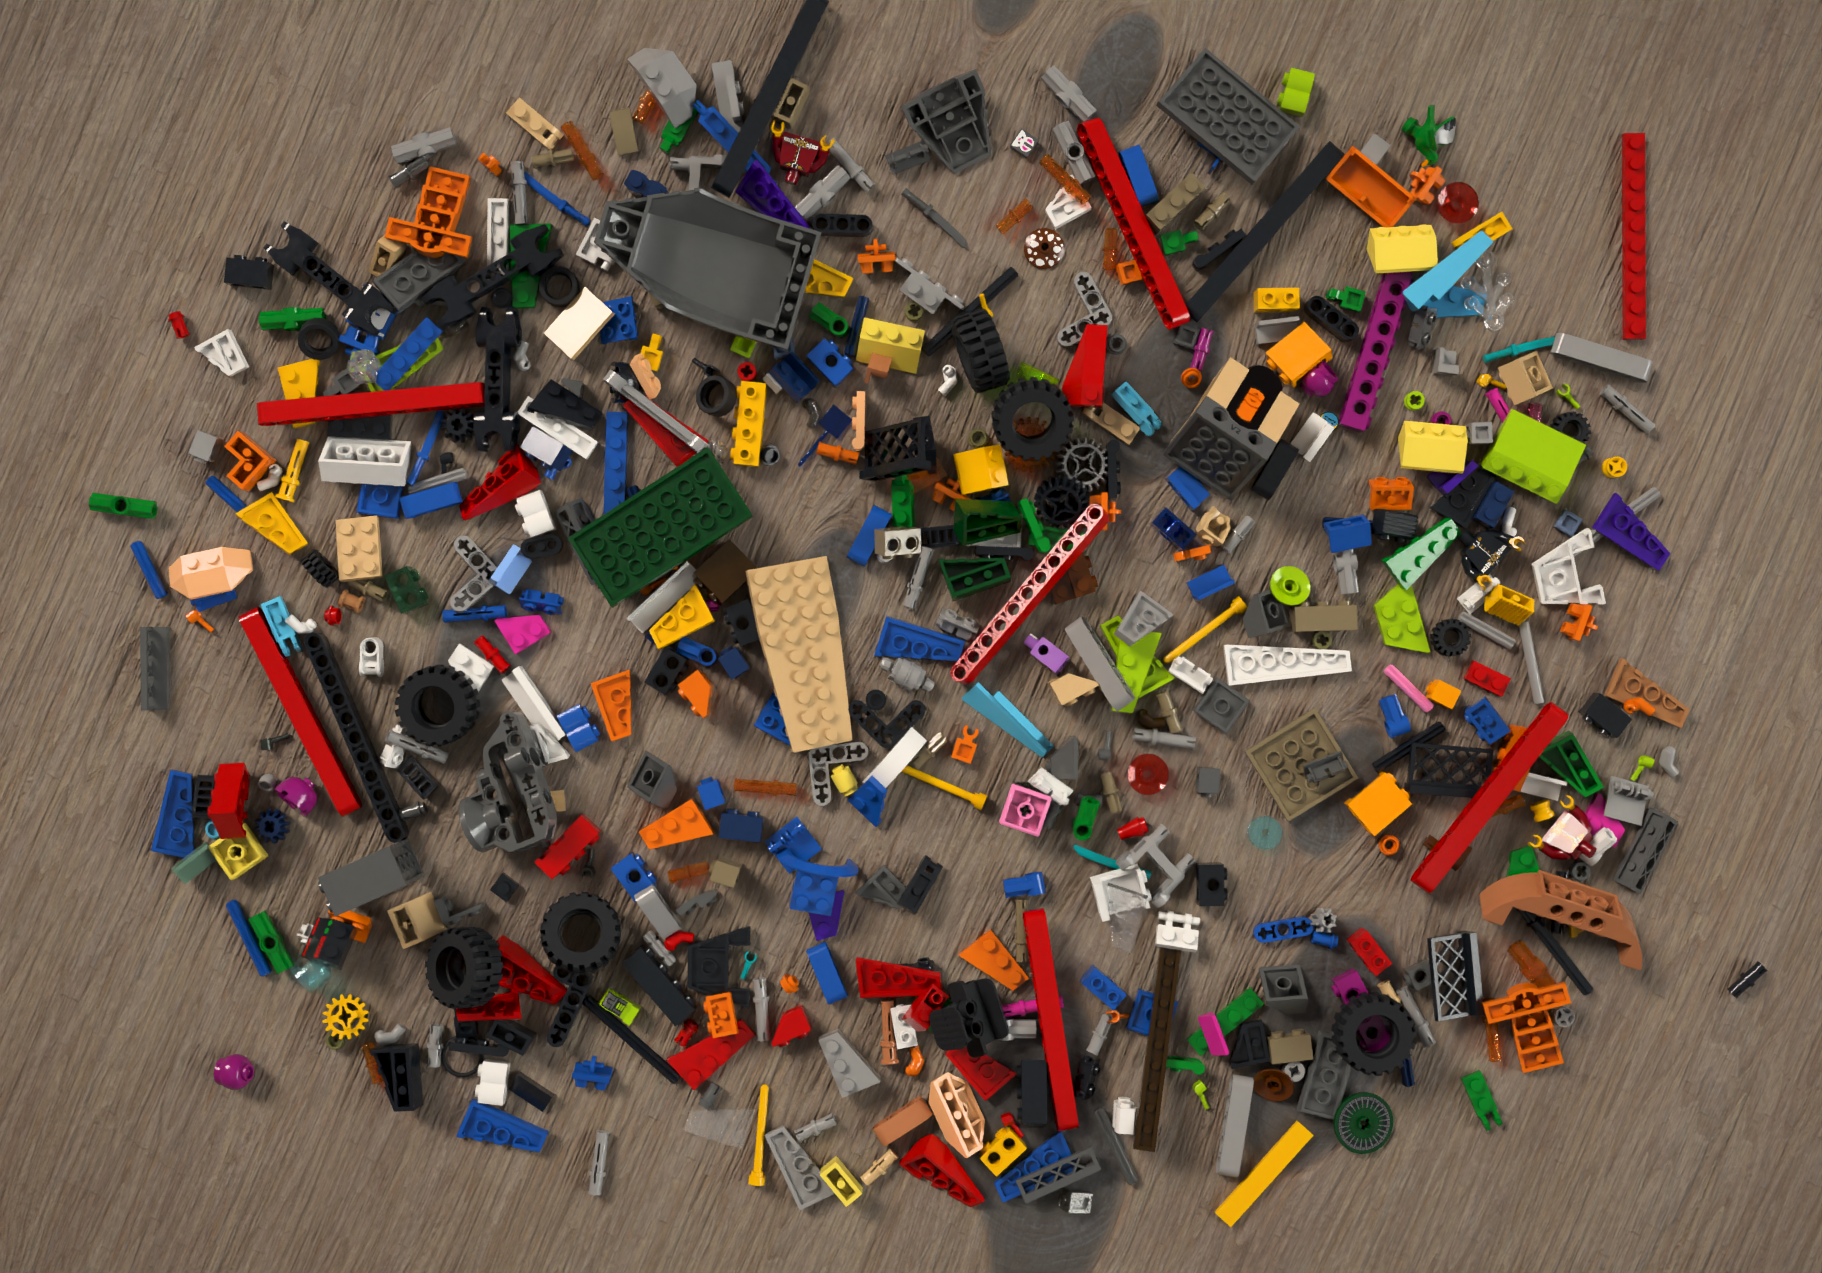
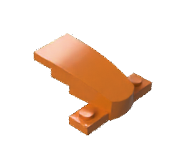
M429 166L426 183L422 187L420 203H417L415 223L389 217L384 237L389 240L410 244L419 254L426 257L438 258L448 253L468 258L472 237L455 233L462 213L471 177Z
M1565 982L1538 988L1533 983H1519L1506 991V997L1482 1002L1488 1024L1510 1019L1514 1043L1523 1073L1564 1063L1554 1026L1547 1009L1571 1004Z

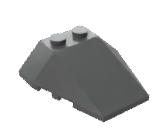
M976 69L954 76L916 95L901 106L909 126L954 174L991 156L986 117L987 109L984 97L985 89Z

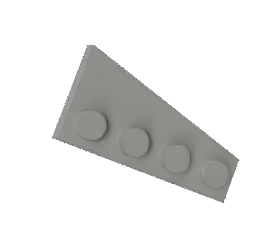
M784 1125L765 1133V1138L799 1210L835 1194L820 1176L818 1166Z

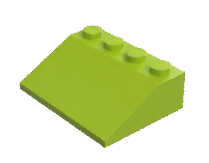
M1511 408L1495 435L1493 443L1488 447L1480 463L1484 469L1557 504L1569 485L1586 444Z

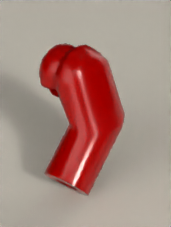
M678 930L666 937L664 941L665 948L668 951H673L681 942L692 944L694 933Z

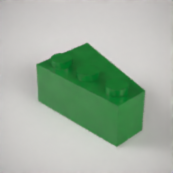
M1567 731L1552 739L1539 757L1584 797L1604 788L1572 732Z

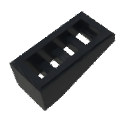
M954 525L921 528V546L929 548L959 546V539L954 532ZM948 530H952V542H948ZM931 531H935L936 543H932ZM939 531H943L944 542L940 543ZM923 532H927L928 544H923Z
M412 755L397 769L399 774L423 800L427 799L441 785ZM413 764L414 767L408 773H406L404 770L409 765ZM418 769L420 773L412 779L410 776ZM424 776L425 779L418 785L416 782ZM429 782L430 785L423 790L422 787Z
M197 775L192 817L209 818L207 811H201V807L211 806V794H202V790L212 791L215 788V775ZM203 781L213 782L212 786H205L202 783ZM201 799H210V803L201 802Z

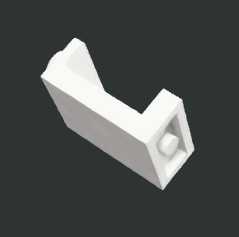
M1138 864L1131 865L1124 870L1117 869L1090 877L1102 922L1110 920L1109 914L1141 905H1144L1146 909L1150 908L1149 901L1152 900L1149 888H1145L1144 883L1147 882L1146 873L1144 870H1140Z

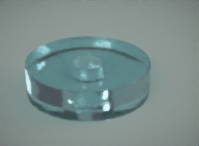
M1260 816L1250 823L1248 837L1256 847L1271 849L1280 842L1282 828L1275 819L1269 816ZM1267 829L1268 835L1262 836V830Z

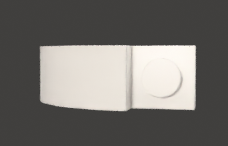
M911 727L885 758L863 780V783L873 776L886 788L918 753L927 740Z

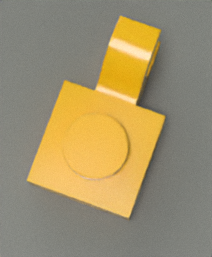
M653 333L649 347L642 346L641 353L649 361L651 370L658 372L664 353L658 350L662 336Z

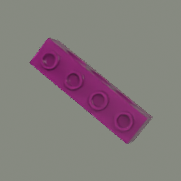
M1353 968L1331 979L1334 984L1331 988L1335 996H1340L1345 1004L1350 1002L1347 998L1350 990L1356 991V998L1359 997V993L1366 992L1369 994L1360 975ZM1380 1015L1367 1017L1360 1023L1356 1034L1358 1033L1361 1038L1359 1044L1362 1050L1366 1052L1380 1050L1390 1039V1035ZM1369 1027H1374V1033L1371 1036H1366V1030Z

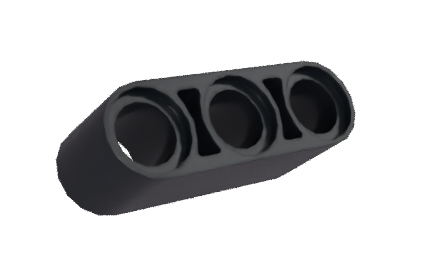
M822 213L816 215L812 221L813 230L822 232L821 236L867 237L873 229L872 220L867 215ZM823 220L828 225L825 229H818L816 227L817 222ZM840 221L848 223V227L845 230L837 228V224ZM860 222H866L869 225L868 229L864 231L858 229L857 226Z
M1314 296L1305 303V314L1338 340L1349 342L1357 337L1359 333L1358 325L1323 297ZM1311 302H1316L1319 305V311L1311 309ZM1328 314L1335 317V324L1327 321ZM1344 327H1349L1351 329V337H1348L1344 334Z
M1280 439L1252 485L1251 490L1270 500L1299 449Z

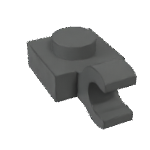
M347 368L332 379L335 385L323 393L325 396L339 395L340 393L351 394L363 385L353 371Z

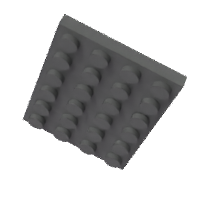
M1206 48L1156 104L1158 108L1251 185H1253L1300 128L1297 123Z

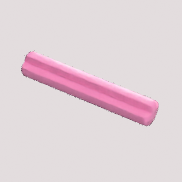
M1388 665L1383 672L1424 712L1428 713L1434 707V704L1393 665Z

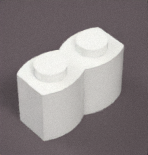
M541 490L516 498L517 504H515L518 515H522L525 523L522 526L526 535H530L532 538L557 530Z
M485 1059L483 1064H479L478 1076L481 1077L480 1085L477 1084L475 1090V1097H478V1103L500 1106L505 1104L510 1062Z
M1118 1097V1100H1114L1112 1127L1118 1134H1135L1137 1107L1134 1106V1102L1130 1101L1129 1097Z

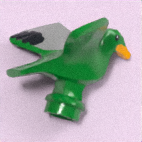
M1435 105L1428 106L1427 119L1423 126L1419 125L1417 119L1410 117L1401 128L1405 135L1415 137L1416 149L1426 157V160L1421 164L1422 167L1437 163L1439 158L1436 153L1437 145L1452 143L1455 135V117H1450L1439 125L1435 124Z

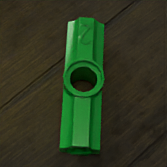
M298 307L283 308L281 311L260 312L259 324L263 331L280 329L299 331L307 320L313 318L326 319L324 308L301 309Z
M92 493L89 498L91 511L155 519L158 507L156 501ZM123 501H125L127 505L124 511H122L120 508V505Z
M262 911L249 918L248 920L260 941V948L266 952L277 974L294 966L295 964L284 945V938L281 933L277 932L267 911ZM269 937L275 940L274 947L268 944Z

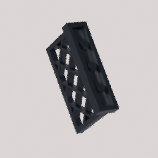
M924 418L865 431V470L859 471V479L876 482L931 470V461L925 460ZM918 425V432L914 435L912 431ZM903 429L905 433L900 439L898 435L900 431ZM889 432L891 436L888 442H886L884 438ZM873 435L877 437V440L874 445H872ZM910 437L912 442L909 445V447H907L905 443ZM896 441L898 445L896 449L893 451L891 447L893 443ZM882 444L884 446V449L880 454L877 450ZM917 446L918 456L915 457L912 452ZM903 449L905 454L902 457V459H900L898 455ZM889 452L891 457L889 461L886 462L884 459ZM875 456L877 458V461L875 462L874 466H872V459Z
M1411 742L1407 783L1405 782L1404 790L1409 793L1473 798L1482 785H1477L1472 778L1481 772L1485 776V781L1492 773L1494 750ZM1416 747L1424 748L1428 753L1421 761L1415 756ZM1444 749L1449 756L1440 763L1434 754L1438 750ZM1460 751H1464L1469 758L1460 765L1454 756ZM1480 753H1487V762L1480 766L1474 758ZM1431 757L1437 766L1428 772L1422 764ZM1452 759L1458 767L1449 774L1443 765ZM1472 760L1478 769L1469 776L1463 767ZM1420 766L1427 775L1421 780H1413L1414 771ZM1438 769H1441L1446 775L1441 782H1436L1431 776ZM1461 770L1467 778L1462 783H1456L1452 776Z
M1458 931L1455 934L1427 938L1435 1021L1484 1015L1477 933ZM1458 938L1459 947L1455 951L1451 944ZM1435 942H1441L1444 945L1439 954L1435 951ZM1447 950L1454 954L1449 963L1443 958ZM1457 959L1460 960L1461 965L1459 971L1452 967ZM1440 961L1446 966L1441 975L1437 972V966ZM1450 970L1455 974L1451 983L1445 979ZM1459 979L1462 980L1463 986L1460 992L1455 988ZM1442 982L1448 986L1443 995L1439 993V986ZM1451 991L1457 995L1452 1004L1447 1000ZM1461 1000L1464 1001L1465 1011L1462 1012L1456 1008ZM1445 1003L1450 1008L1445 1015H1441V1007Z

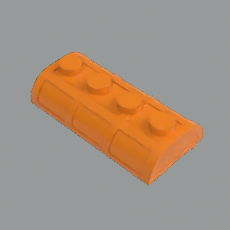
M1354 146L1347 151L1325 178L1386 228L1393 227L1417 199Z

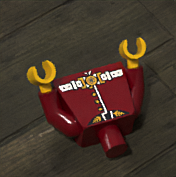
M774 121L771 130L773 132L772 151L775 161L780 164V169L787 171L785 182L796 185L799 175L808 177L810 173H815L826 163L830 152L829 148L835 143V139L833 138L830 144H827L825 141L827 135H824L821 141L818 142L785 131L782 134L785 127L784 122L781 124V129H777Z
M1566 795L1570 799V803L1564 805L1560 800V804L1565 808H1569V811L1565 809L1542 839L1538 835H1532L1537 840V844L1534 845L1528 842V846L1531 848L1538 847L1539 851L1556 860H1567L1569 858L1576 860L1581 853L1591 858L1597 850L1596 847L1590 844L1593 840V836L1590 833L1592 827L1587 815L1577 805L1573 804L1574 800L1571 796Z

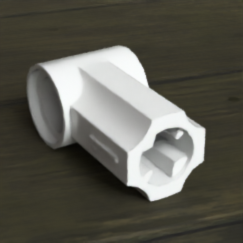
M1603 827L1593 835V840L1590 842L1591 845L1597 848L1596 853L1591 858L1581 853L1579 858L1590 867L1595 865L1602 857V854L1617 842L1616 836L1609 828Z

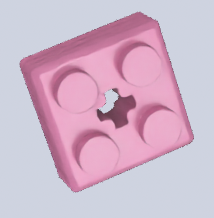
M1012 784L999 823L1038 837L1052 798L1048 795ZM1028 805L1031 812L1026 813L1024 816L1020 808Z

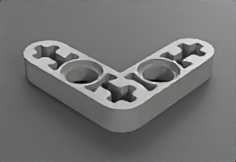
M1087 272L1078 273L1073 280V285L1089 315L1059 331L1057 342L1065 348L1080 342L1083 333L1079 331V324L1083 322L1093 324L1089 318L1092 317L1093 321L1099 318V313H1101L1102 315H1107L1106 323L1100 321L1095 325H1109L1112 321V314L1094 280ZM1079 277H1082V279L1087 278L1086 286L1088 289L1092 287L1093 290L1083 295L1082 292H1085L1086 289L1083 285H1078ZM1091 294L1098 297V304L1094 306L1089 305L1087 297ZM1074 327L1076 334L1080 338L1076 339V335H1074L1069 339L1070 343H1067V341H1062V333L1069 335L1073 333V330L1071 328Z
M468 536L457 537L454 541V550L477 576L451 597L450 606L456 613L467 611L495 587L488 582L487 573L484 570L482 573L479 571L489 564L487 570L492 574L497 567ZM459 542H468L467 548L470 551H472L473 549H475L476 551L472 552L468 556V558H466L465 556L468 555V552L464 548H462L461 550L458 549L460 547ZM474 556H481L483 564L474 566L471 559ZM473 584L481 586L482 591L478 595H473L469 591L470 587ZM464 591H466L468 597L473 599L472 601H469V599L467 598L463 602L464 607H455V599L462 600L465 597V594H463Z
M839 743L810 750L809 765L813 800L817 805H827L832 797L829 764L865 759L868 755V747L865 743ZM857 745H861V748L865 749L861 757H858L857 753L850 754L852 758H847L848 751L846 746H851L850 750H855ZM837 747H841L845 752L844 757L841 759H836L833 756V750ZM825 748H830L829 755L831 760L827 761V756L821 757L820 761L812 757V754H815L817 749L820 753H827ZM817 770H823L826 773L824 781L818 782L815 779L814 774ZM827 783L828 788L823 787L824 794H828V797L825 798V802H821V799L816 797V795L820 794V787L815 789V785Z

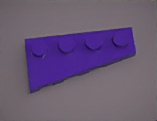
M758 160L754 161L735 192L761 214L811 229Z
M1614 493L1592 526V529L1654 570L1660 571L1670 555V552L1646 528L1647 526L1635 516L1634 511L1622 501L1619 494Z

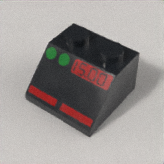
M317 917L301 957L341 970L357 933L355 926L335 919Z

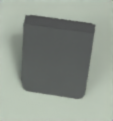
M561 379V383L583 399L585 384L582 381Z

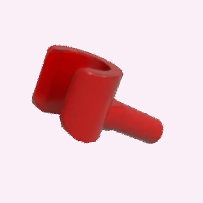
M1010 1112L1001 1115L1004 1127L1011 1125L1017 1135L1022 1138L1024 1134L1015 1123L1013 1115Z

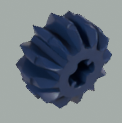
M269 808L266 813L264 811L260 812V818L255 819L259 826L254 827V831L260 830L257 837H264L265 843H268L270 840L273 844L278 843V839H285L284 833H290L286 826L290 825L291 822H285L284 819L288 815L285 813L280 816V809L273 811L272 808ZM274 822V823H275V825L273 826L274 829L271 830V829H270V826L272 825L271 823Z

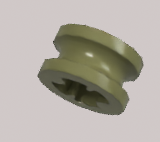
M914 301L908 303L905 307L906 317L911 321H918L923 316V307ZM911 306H915V309L916 307L920 309L917 313L918 316L913 317V314L911 316L908 313L911 311Z
M1326 631L1315 632L1311 639L1313 646L1317 649H1326L1332 642L1330 634ZM1320 634L1327 639L1323 646L1321 643H1317Z

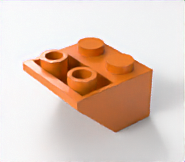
M698 669L678 684L680 688L678 692L684 700L689 699L693 705L690 708L697 717L702 716V718H705L710 714L714 685L702 669Z

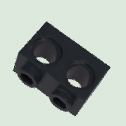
M665 647L644 683L664 695H667L668 692L673 693L678 685L676 679L679 674L683 676L689 667L686 664L689 659L676 653L671 648ZM671 657H675L679 661L676 669H671L668 665ZM660 675H665L668 679V683L664 687L660 686L657 682Z

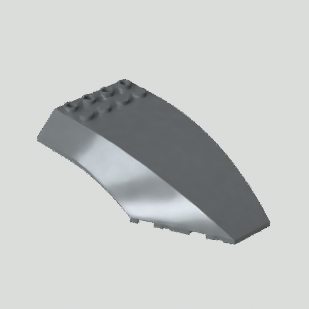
M699 187L682 192L673 191L669 194L647 195V197L607 201L594 243L664 307L716 329L788 350L822 232L744 208Z

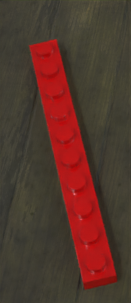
M1645 133L1622 134L1623 340L1646 339Z

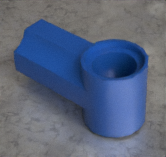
M683 637L680 640L676 653L705 666L716 664L719 658L718 652L714 648L705 646L687 637ZM706 651H710L713 654L711 662H706L703 659Z
M1396 694L1378 700L1386 720L1384 721L1385 728L1390 738L1411 731L1409 720L1403 714Z
M1042 872L1028 873L1022 877L1003 880L1006 898L1046 893Z

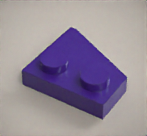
M844 889L835 893L831 916L808 912L816 941L837 935Z

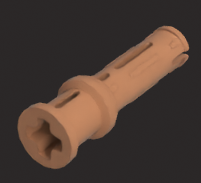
M882 1000L883 1040H881L880 1046L882 1047L883 1059L881 1064H898L897 1044L890 1008H894V1000Z

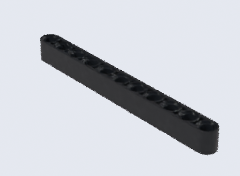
M829 0L805 1L711 189L730 198Z
M1331 141L1325 145L1186 303L1190 317L1196 323L1345 155Z
M309 633L304 638V646L385 836L393 843L403 841L409 834L408 826L400 817L399 805L329 641L323 633ZM315 636L320 640L318 647L312 645V639ZM323 655L328 659V664L325 667L320 663V658ZM331 674L336 677V683L333 686L328 682ZM339 693L344 696V702L341 705L336 700ZM346 713L352 715L353 719L350 724L346 723L344 719ZM354 732H358L361 736L358 743L353 740ZM362 751H366L369 755L367 762L361 759ZM370 770H374L377 773L375 781L369 778ZM379 789H382L385 792V798L383 800H380L377 797V791ZM387 808L393 811L392 819L385 816ZM395 827L401 830L400 838L395 837L393 834Z

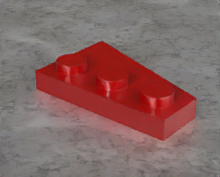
M967 1047L945 1052L948 1059L985 1101L1016 1075L1015 1071L988 1055L972 1058L968 1053Z

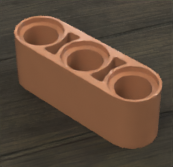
M919 1096L875 1124L872 1130L884 1147L929 1119L933 1112L924 1098Z

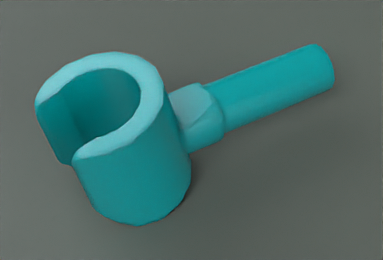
M748 952L745 953L744 958L746 962L740 977L741 979L745 980L751 963L757 959L756 954L754 960L749 961L747 960Z

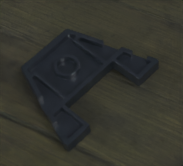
M751 926L688 945L687 988L710 996L731 992L733 1003L750 1008V988H729L728 984L729 945L750 946Z

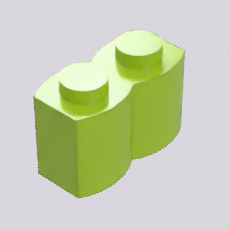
M1290 68L1288 73H1284L1281 85H1285L1284 91L1279 93L1276 103L1280 105L1279 109L1282 112L1303 117L1309 101L1315 73Z

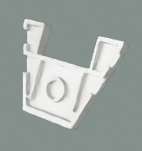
M1589 528L1582 530L1531 564L1539 601L1542 604H1606L1603 587L1600 584L1580 589L1573 554L1594 548L1592 533Z

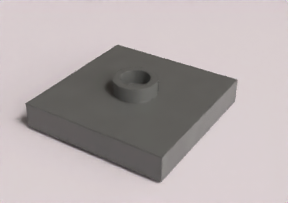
M1216 677L1192 711L1224 734H1227L1250 703V700Z

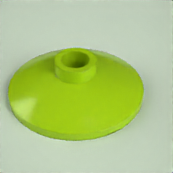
M1281 567L1274 572L1270 580L1271 592L1282 604L1289 606L1299 605L1310 594L1311 586L1307 575L1296 567ZM1285 586H1289L1291 591H1288Z

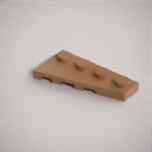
M1619 659L1604 696L1622 704L1628 699L1641 697L1655 708L1654 713L1651 715L1652 717L1682 728L1690 709L1672 695L1666 693L1655 682L1649 680L1638 669L1632 667L1625 659Z

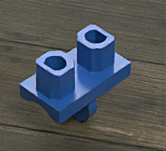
M349 326L345 335L340 334L338 340L354 347L353 350L349 348L345 350V354L350 355L351 363L355 364L358 359L366 360L367 356L362 354L361 351L374 356L379 355L380 351L377 348L380 339L378 337L367 334L364 344L360 343L358 339L362 331Z
M592 1056L591 1061L576 1062L572 1078L575 1079L576 1087L584 1088L587 1087L588 1081H594L595 1088L604 1091L610 1082L613 1067L604 1066V1063L597 1062V1056Z

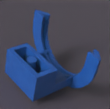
M784 848L777 853L779 862L797 870L789 900V907L793 910L831 916L838 878L852 877L858 874V866L851 859H847V864L828 866L799 859L791 853L790 848Z

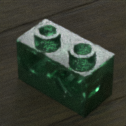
M406 566L384 576L401 614H408L428 605V594L424 587L421 588L418 582L420 576L415 568ZM406 574L408 576V583L403 586L400 583V577ZM412 593L417 597V601L413 605L408 601V597Z

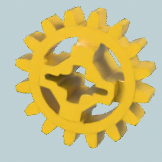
M343 994L340 995V1000L332 998L334 1004H326L329 1011L323 1012L327 1019L322 1022L329 1025L325 1030H333L331 1036L335 1037L339 1034L340 1040H343L344 1035H347L349 1040L352 1039L353 1033L359 1036L358 1030L366 1029L363 1026V1022H369L368 1019L364 1018V1015L369 1014V1011H363L366 1004H359V997L352 1000L353 996L351 994L348 995L347 999H345ZM348 1003L354 1004L358 1010L352 1011L349 1009ZM339 1006L337 1014L332 1015L335 1008ZM345 1011L347 1014H351L347 1023L345 1020H341V1016H344ZM356 1019H359L358 1024L356 1025V1027L353 1028V1022ZM334 1024H341L344 1031L338 1030Z

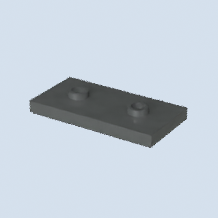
M414 250L374 279L373 283L396 310L401 313L427 294L437 283L454 274L465 266L466 263L461 256L445 253L444 256L431 258L423 256Z
M1319 1030L1313 1049V1060H1310L1296 1110L1334 1120L1335 1113L1342 1103L1352 1067L1342 1059L1335 1049L1336 1045L1332 1040L1334 1034Z

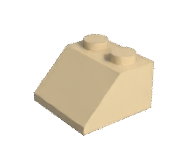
M1537 351L1498 367L1500 379L1505 383L1508 397L1514 405L1553 389Z

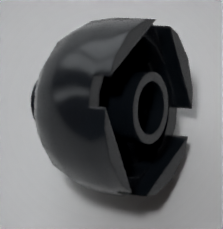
M612 362L611 365L615 366L614 372L625 379L636 390L642 389L629 363ZM610 387V393H614L615 398H611L612 403H625L629 400L620 392Z

